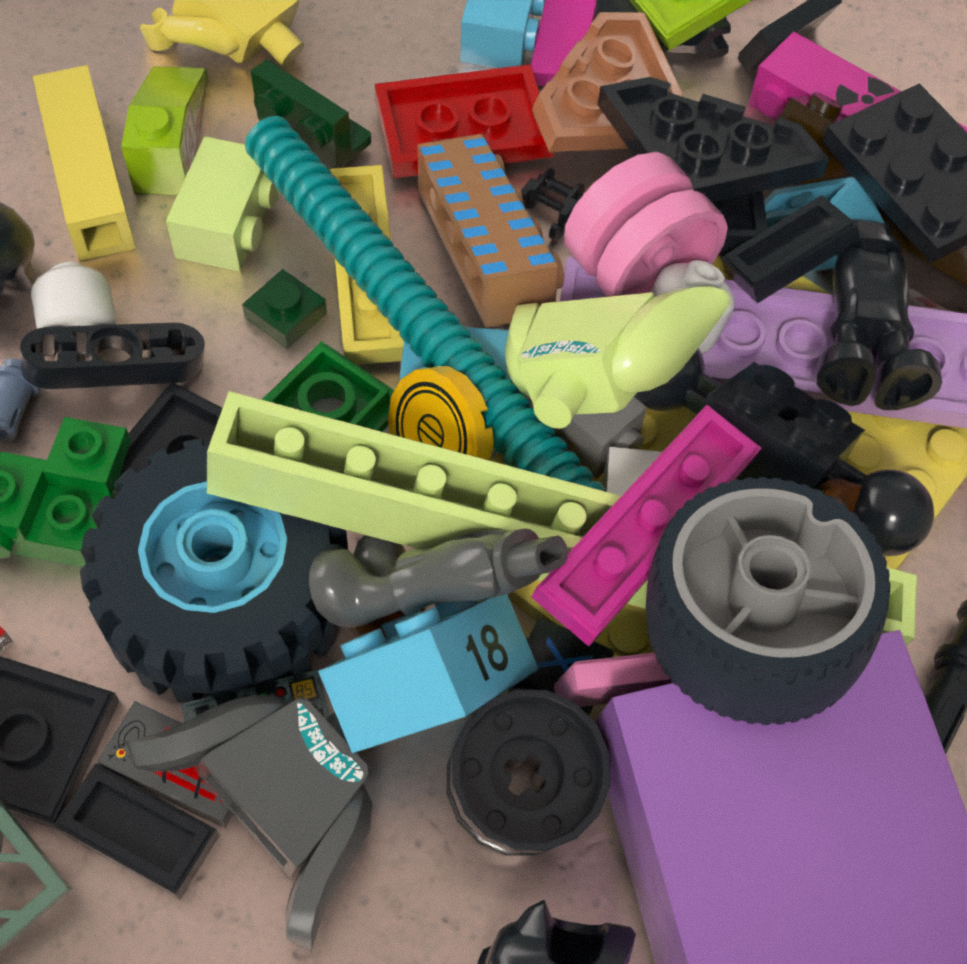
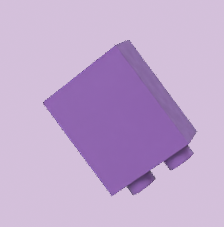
M900 630L881 634L871 660L854 685L833 706L827 707L820 714L816 713L806 720L802 718L798 722H785L782 725H777L776 723H770V725H762V723L747 724L746 721L742 720L740 722L732 720L733 718L719 716L717 712L709 711L702 704L695 703L689 695L683 694L679 686H675L674 683L612 697L595 720L610 754V788L608 796L655 964H967V812Z

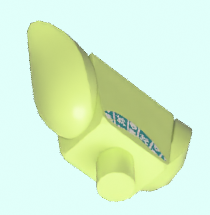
M703 286L676 289L654 297L653 292L549 302L542 303L541 306L538 303L517 305L505 344L508 375L520 392L530 396L537 418L551 428L560 429L570 424L575 414L615 413L624 409L637 392L648 391L661 386L681 371L728 308L730 296L723 289Z

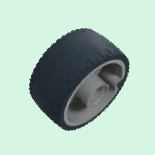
M752 477L744 480L734 479L728 483L722 482L716 487L711 486L707 488L703 493L699 492L692 500L684 503L683 508H679L674 517L670 519L658 543L649 572L646 594L649 640L658 663H661L664 673L670 676L671 682L675 686L678 685L681 692L689 695L692 701L705 706V709L713 710L722 717L733 718L732 720L746 721L747 724L762 723V725H770V723H776L777 725H782L785 722H798L802 718L806 720L816 713L820 714L827 707L830 708L841 699L859 679L872 658L883 632L890 600L889 569H886V558L882 555L881 546L876 543V537L868 531V526L858 519L859 516L854 512L851 513L843 503H838L835 498L823 494L818 489L814 490L809 488L808 485H800L790 480L783 481L780 478L766 479V477H759V479H752Z

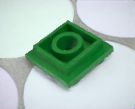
M321 341L262 400L383 432L388 427L390 400L394 390ZM336 398L343 402L338 409L331 412H320L312 408V405L319 399Z

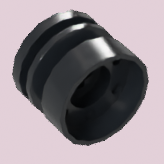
M516 689L493 698L484 704L466 721L447 763L446 795L457 823L477 844L504 856H534L577 839L599 816L610 788V754L598 725L575 702L548 690ZM525 762L534 769L530 781L538 788L536 791L527 788L517 796L508 789L512 776L504 768L507 765L512 769H516Z

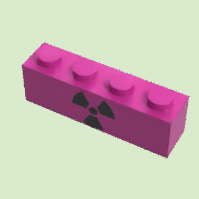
M793 31L759 65L748 105L777 121L790 97H811L813 92H818L841 104L843 109L840 115L846 118L902 91ZM958 123L967 132V127Z

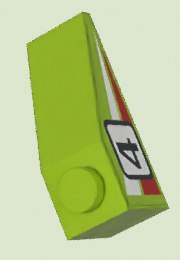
M153 66L130 102L121 149L134 194L178 195L196 155L207 81L206 68Z

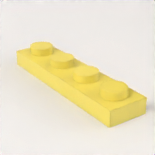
M382 165L329 169L331 174L341 183V186L345 187L351 194V197L362 207V210L370 216L372 222L376 223L383 231V235H386L391 241ZM335 259L344 356L356 365L402 361L404 342L399 336V331H396L388 323V318H385L378 311L377 305H374L368 299L366 292H363L358 287L356 280H353L345 271V267H342Z

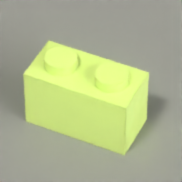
M204 136L166 219L176 259L241 272L248 252L257 250L262 236V218L266 208H274L279 191L266 177L265 172L246 153L245 144Z

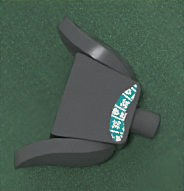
M252 695L216 706L161 733L126 741L132 761L137 769L150 772H165L199 766L198 775L289 878L306 860L298 873L289 895L285 912L286 939L312 952L321 920L335 894L360 856L370 833L373 803L364 785V782L371 774V770L356 752H351L335 711L325 719L313 704L304 697L287 703L274 695Z

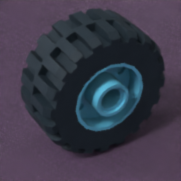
M203 438L183 442L184 450L169 455L164 448L146 457L148 464L146 468L138 473L130 468L116 480L114 484L118 494L114 498L106 495L102 497L91 515L97 529L89 528L84 533L80 551L86 562L80 570L82 590L90 603L88 608L118 662L128 673L136 672L141 684L158 695L165 693L168 688H171L178 703L196 707L201 704L203 695L213 696L217 706L220 701L239 699V694L256 691L257 695L265 692H270L273 695L274 689L277 688L275 682L287 675L292 681L305 677L312 671L309 656L313 652L319 656H326L337 640L335 624L330 623L317 611L312 600L309 588V572L313 559L319 553L334 549L348 550L347 531L207 494V450L209 445L204 444Z

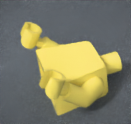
M174 0L172 10L174 15L168 16L166 10L156 8L151 14L154 24L146 25L143 23L139 26L146 44L151 50L162 51L170 48L174 43L191 44L227 55L237 63L247 62L265 48L284 67L290 64L304 47V43L289 29L300 0Z

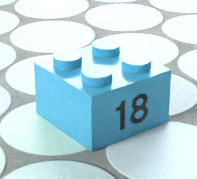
M506 594L475 601L436 603L435 607L423 612L419 610L410 616H400L381 625L386 637H384L381 628L340 645L345 658L318 672L351 752L355 753L465 717L539 668L510 599Z

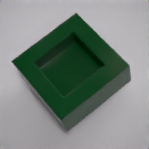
M284 269L278 272L242 304L245 319L286 349L291 347L327 314L326 299Z

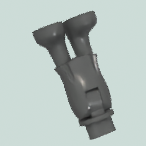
M526 528L513 531L489 530L468 533L438 546L408 551L401 544L364 535L357 542L354 555L346 549H334L319 553L313 559L310 567L309 588L317 611L330 623L342 628L360 627L399 610L405 615L410 616L424 607L435 603L475 601L509 594L531 584L541 574L549 573L563 566L566 563L568 551L562 537L539 538L534 531Z

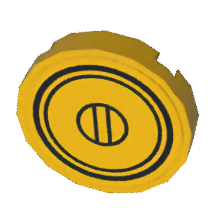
M436 366L416 369L399 381L390 400L388 413L389 434L491 461L494 446L492 427L485 429L484 418L481 413L488 410L482 394L466 375L450 366Z

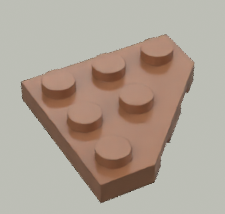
M599 12L591 23L588 32L567 55L550 83L547 82L541 90L532 108V112L549 152L629 149L597 105L601 86L653 77L671 83L669 93L684 97L645 12Z

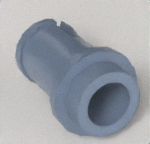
M5 359L0 366V441L11 442L16 439L17 430L29 399L36 396L41 389L25 380L21 372V360Z

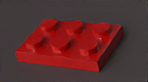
M531 64L374 84L375 102L393 179L418 176L417 144L482 134L493 154H499L504 164L552 158L554 156V152L548 151L532 112L540 92Z

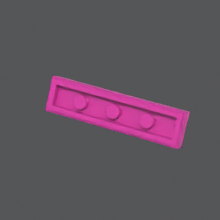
M706 405L568 553L566 563L551 571L536 587L531 598L587 646H590L648 580L658 543L670 519L674 517L679 508L682 509L684 503L692 500L699 492L703 493L711 486L716 487L719 483H728L731 480L737 479L762 448L710 406Z

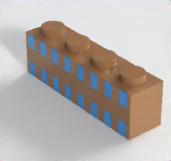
M478 134L417 144L418 192L485 327L489 328L511 323L517 305L538 303L541 306L542 303L556 302L557 289L562 288L564 284V272L560 257L556 252L550 253L543 240L539 221L536 218H530L524 208L523 197L519 187L511 185L506 176L501 156L493 154L483 135Z

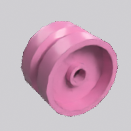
M659 152L636 155L614 166L590 186L574 206L565 225L564 244L588 275L596 277L595 282L606 297L649 293L659 272L671 264H689L694 260L713 264L724 246L728 226L724 215L704 194L694 191L689 177L671 157Z

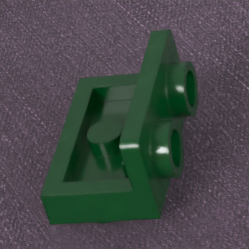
M263 60L250 71L254 91V105L258 120L261 121L271 116L285 118L292 126V129L311 148V151L319 157L321 162L330 168H343L372 143L371 132L350 119L349 112L269 60Z

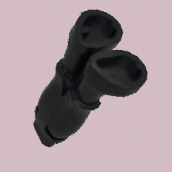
M853 220L858 224L860 240L836 255L837 259L833 269L836 315L830 328L835 344H831L819 357L816 374L817 385L827 397L847 406L863 403L870 395L874 383V397L877 408L882 410H900L917 406L932 399L940 391L942 373L938 360L931 352L922 349L910 350L909 342L913 339L914 328L908 315L909 275L901 254V243L892 236V228L886 223ZM869 349L877 352V371L875 369V357Z

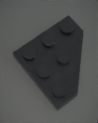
M653 77L600 87L597 105L633 156L659 152L671 157L689 177L694 191L704 194L711 202L824 177L830 159L799 123L778 117L775 126L745 117L746 107L704 93L699 102L669 93L671 83Z

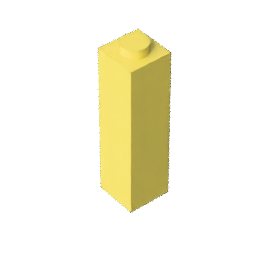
M88 65L32 76L66 225L79 262L136 249Z

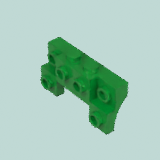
M64 417L47 460L0 451V559H6L11 554L78 567H83L86 564L80 552L84 533L89 528L97 529L91 515L101 498L105 495L111 498L116 496L117 489L114 482L120 478L123 463L131 443L127 428Z

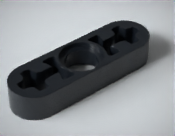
M175 322L43 327L29 332L21 341V372L25 380L31 385L49 390L166 384L171 382L182 383L194 379L201 372L205 342L198 330L187 324ZM116 348L127 352L131 357L123 362L113 363L101 359L97 354L105 349ZM143 350H149L148 358H142ZM172 350H178L180 355H173ZM79 353H85V361H79ZM44 356H55L56 361H45Z

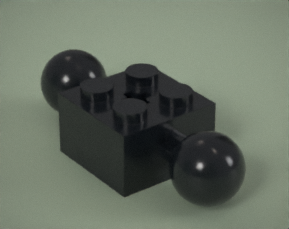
M698 348L681 371L667 383L648 391L637 392L634 396L647 409L654 411H672L684 406L698 415L708 405L759 445L762 449L739 475L738 480H744L752 477V479H759V477H766V479L780 478L783 481L790 480L800 485H808L809 488L814 490H820L819 487L823 483L836 478L862 485L854 513L859 516L858 519L868 526V531L876 537V543L881 546L883 556H898L912 551L927 538L934 521V505L927 488L916 477L900 470L883 469L866 475L845 462L865 429L853 423L851 415L840 405L825 399L816 400L796 388L792 377L777 367L759 365L753 362L724 384H721L705 374L704 359Z

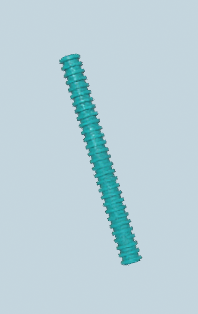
M271 116L259 121L246 137V153L265 172L266 177L284 195L286 201L294 207L296 213L304 219V222L314 231L317 238L324 243L327 250L332 255H335V259L342 267H345L347 274L353 280H356V284L363 292H366L368 299L374 305H377L378 311L385 318H388V323L396 331H399V336L407 344H410V349L417 357H421V362L426 368L450 366L470 379L483 396L488 409L481 412L484 418L485 429L492 427L493 448L498 454H504L505 463L511 467L606 492V489L599 481L592 482L593 474L586 466H579L580 459L573 451H567L568 445L561 437H554L555 430L543 424L537 418L534 409L530 408V401L526 396L518 393V388L513 381L506 379V373L500 366L494 365L493 358L487 352H483L481 344L475 338H471V333L464 325H460V320L455 314L448 311V306L442 299L437 298L435 291L426 285V281L419 273L415 272V268L410 262L404 260L403 254L396 247H393L390 239L383 235V231L376 223L372 222L370 216L362 210V207L351 197V194L345 187L341 186V183L331 174V171L325 164L321 163L319 157L311 151V148L292 129L287 120L280 116Z

